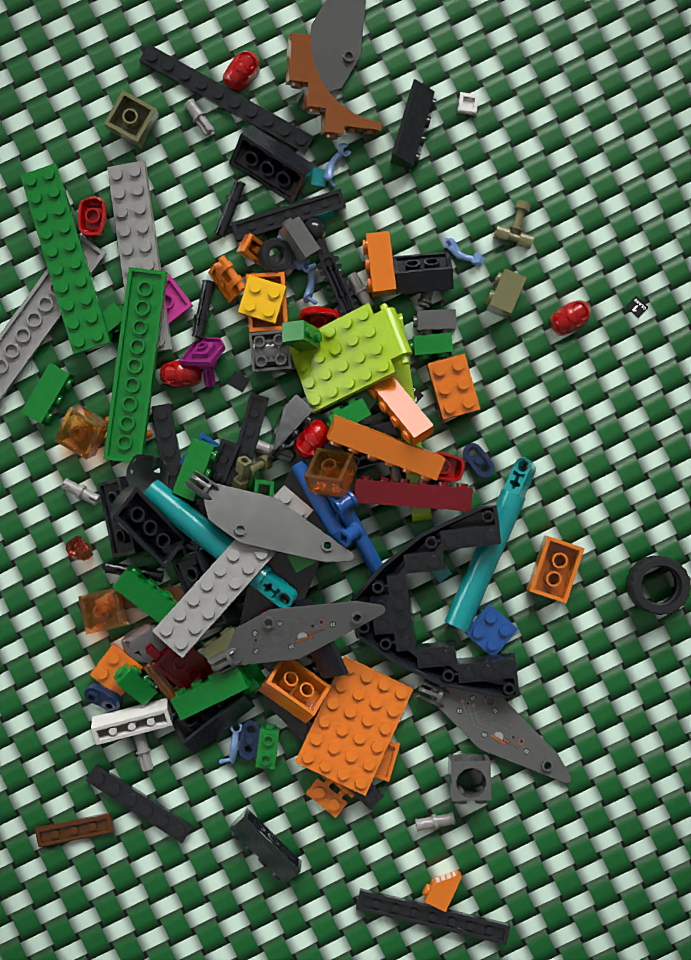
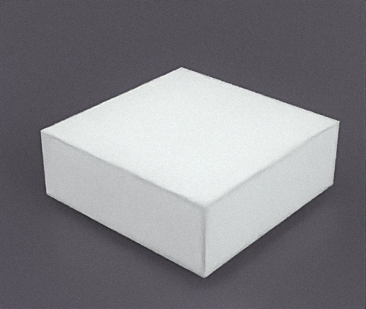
M460 92L457 113L476 116L479 95Z

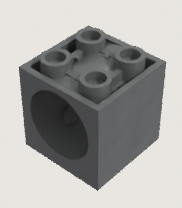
M282 330L249 333L252 371L255 376L293 372L290 346L282 342Z
M448 754L449 794L452 802L467 804V801H475V803L484 804L487 803V800H492L491 764L487 754ZM475 768L479 773L482 772L480 784L473 789L466 790L459 784H456L458 775L465 769Z

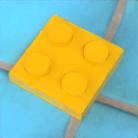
M249 275L238 313L276 324L287 286Z

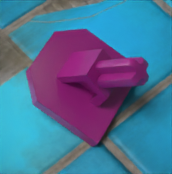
M205 337L192 343L179 362L184 366H197L199 369H202L205 386L212 387L215 386L214 368L218 367L217 360L226 348L221 338Z

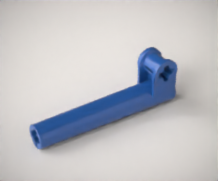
M305 460L293 465L291 469L328 536L345 548L361 539L364 533L358 523L353 522L346 527L342 526Z
M342 488L337 489L327 497L344 527L353 522L358 523L362 527L363 537L353 543L371 575H373L383 563L353 509V506H358L357 499L351 491Z

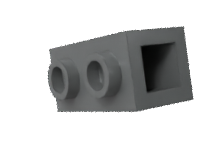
M300 217L293 220L289 218L282 223L283 227L278 233L289 244L299 264L314 256L321 249Z
M456 309L417 311L416 316H413V328L417 327V332H421V335H430L438 331L441 333H452V331L456 330Z

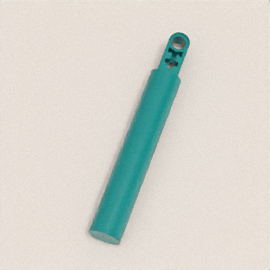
M525 457L518 458L515 461L504 489H501L496 501L501 544L476 547L444 620L446 623L468 632L526 500L524 497L536 472L535 464ZM528 463V469L522 472V466Z
M160 480L154 481L145 491L144 495L176 528L214 558L218 559L234 541L231 536L210 522L207 517L179 495L172 493V490ZM268 565L249 584L280 608H289L298 597L296 589L275 574ZM283 594L288 595L289 598H290V601H287V600L283 597Z

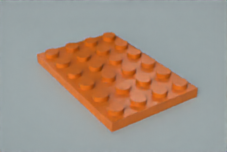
M344 656L343 662L349 673L333 678L331 688L319 708L295 763L366 796L413 688Z

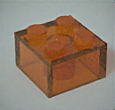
M80 404L71 406L63 419L54 441L87 460L96 455L107 432L108 421Z
M317 448L304 475L308 492L345 498L358 469L354 453Z
M114 588L78 596L86 634L129 625L123 595Z

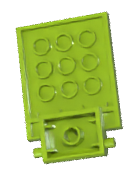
M367 303L319 328L322 334L320 349L298 351L290 346V353L308 403L313 409L312 413L316 414L397 374L394 367L395 363L401 361L403 366L410 363L408 357L413 353L395 308H388L387 304H382L380 306L381 311L374 314L370 303Z

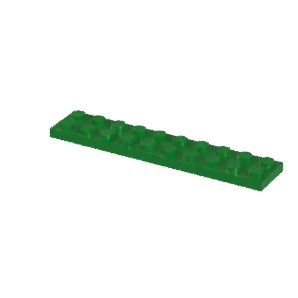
M54 163L20 175L73 354L79 355L111 344L110 335L58 165Z
M133 267L128 269L103 457L106 460L130 463L136 454H144L168 278V272Z

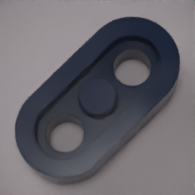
M476 443L466 445L463 449V457L474 472L482 478L492 475L494 464L483 449ZM471 449L476 452L473 457L469 455V450ZM483 464L487 466V470L485 472L481 471L480 469L481 465Z
M95 683L88 685L84 692V696L89 702L111 712L117 711L122 704V698L119 694Z
M255 720L246 721L241 728L238 750L240 756L244 759H252L257 755L261 727ZM250 726L255 728V731L252 733L248 731ZM250 745L252 751H246L245 747Z

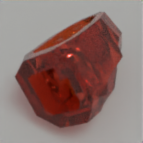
M75 536L66 543L65 549L73 560L85 561L94 555L88 543L81 536Z

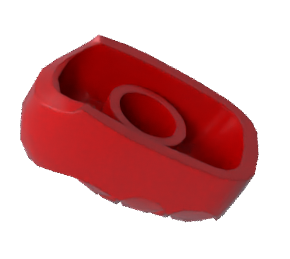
M249 50L239 53L231 61L223 74L224 84L236 93L243 91L255 80L260 72L259 58Z
M88 197L80 201L79 230L86 237H101L106 226L107 207L104 200L100 197Z
M572 301L553 313L549 318V324L558 336L570 334L588 321L591 316V309L585 301Z
M321 306L305 307L299 314V321L305 320L318 329L340 318L339 311Z
M171 361L161 367L160 379L171 388L193 387L201 383L202 369H199L197 366L181 365L179 361Z
M314 420L306 426L294 442L293 447L296 454L304 459H312L318 455L329 441L326 437L329 427L321 420Z
M435 452L446 459L437 480L459 481L464 473V460L448 453Z

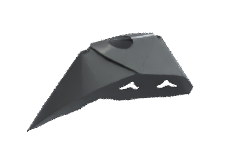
M136 454L130 461L126 470V479L129 487H138L144 494L157 479L166 486L168 484L169 473L165 462L161 458L147 454ZM153 467H159L160 473L154 472Z
M149 622L151 623L150 625L144 623L128 632L121 640L124 650L134 660L147 663L152 661L153 658L145 650L149 643H152L159 651L166 646L164 642L152 633L159 624L157 622Z

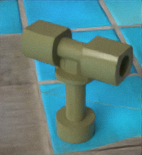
M517 200L514 208L518 211L513 226L510 225L508 228L497 225L493 238L504 242L508 239L517 242V246L530 249L534 236L524 234V230L520 227L524 214L530 211L531 203Z
M264 454L258 457L256 463L251 466L252 460L246 456H240L237 459L235 469L238 475L234 477L232 487L246 490L248 479H252L254 473L259 470L266 471L272 468V460L268 461V455Z

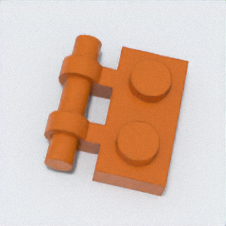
M225 255L218 259L219 262L213 264L208 274L230 304L237 299L246 286L242 282L243 278L241 275H238L233 269L234 265L232 262L228 261Z
M319 777L306 791L309 797L335 818L348 803L343 796L347 794L352 798L355 795L349 788L329 778L322 781ZM334 783L340 790L336 792L330 787V784Z

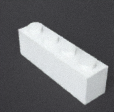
M167 698L148 702L145 706L141 704L92 717L91 730L96 745L172 726V711Z

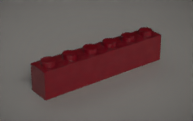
M360 476V479H356L355 498L358 503L470 511L472 507L473 488H468V484L457 483V487H451L449 482H437V485H429L430 481L418 480V484H412L410 479H399V482H391V478L379 477V481H373L371 476Z

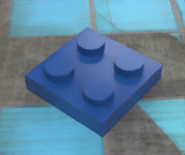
M488 603L472 622L469 631H464V633L487 653L495 655L518 628Z

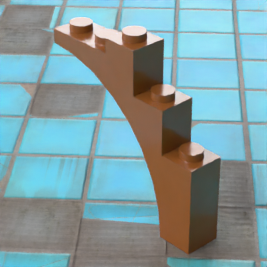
M292 32L288 37L286 85H291V88L302 89L304 87L303 110L309 111L310 114H320L322 112L321 136H326V139L337 140L338 137L344 134V130L347 134L364 132L366 136H375V134L381 131L382 122L369 120L351 112L330 94L315 67L311 35Z

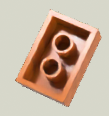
M389 231L367 233L362 246L363 255H367L368 258L365 259L366 274H370V278H367L368 293H372V298L395 295L396 282Z
M285 272L246 274V283L249 275L286 286ZM286 291L276 324L248 316L250 333L282 330V323L288 322Z
M465 353L427 364L426 367L441 421L480 410Z
M544 535L526 590L567 603L585 548Z
M284 660L275 662L258 691L306 724L315 716L331 685L297 661Z

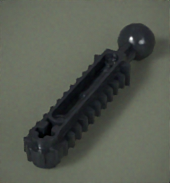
M316 218L308 219L304 225L321 248L317 252L320 262L317 264V270L323 269L320 272V276H326L323 282L329 283L326 289L332 290L329 296L335 297L332 303L338 304L335 310L341 311L340 317L358 309L360 306L354 305L357 299L351 298L354 295V292L348 291L351 285H345L348 278H342L345 271H339L342 267V264H336L339 261V257L333 256L332 252L330 253L324 240L326 233L324 223Z

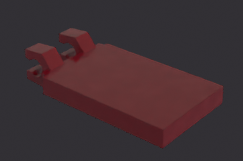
M152 643L145 647L146 653L153 658V666L180 689L192 687L191 684L199 679L205 681L208 679V675L215 672L212 670L207 659L195 648H192L182 659L167 645L161 651Z

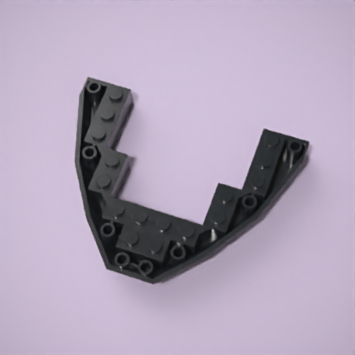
M497 502L476 507L420 533L384 562L351 598V601L379 604L385 607L384 614L356 628L355 635L356 638L394 664L440 686L496 698H509L520 696L515 653L457 658L455 640L417 644L408 574L445 570L444 550L501 544ZM360 615L354 616L355 619H359L361 617Z

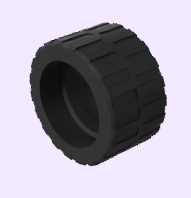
M654 555L641 558L630 568L626 578V589L629 598L638 608L652 614L668 615L676 612L680 607L684 606L690 595V577L686 569L672 558ZM654 567L666 568L671 572L674 579L673 592L662 603L650 602L644 597L642 592L643 577L647 571Z

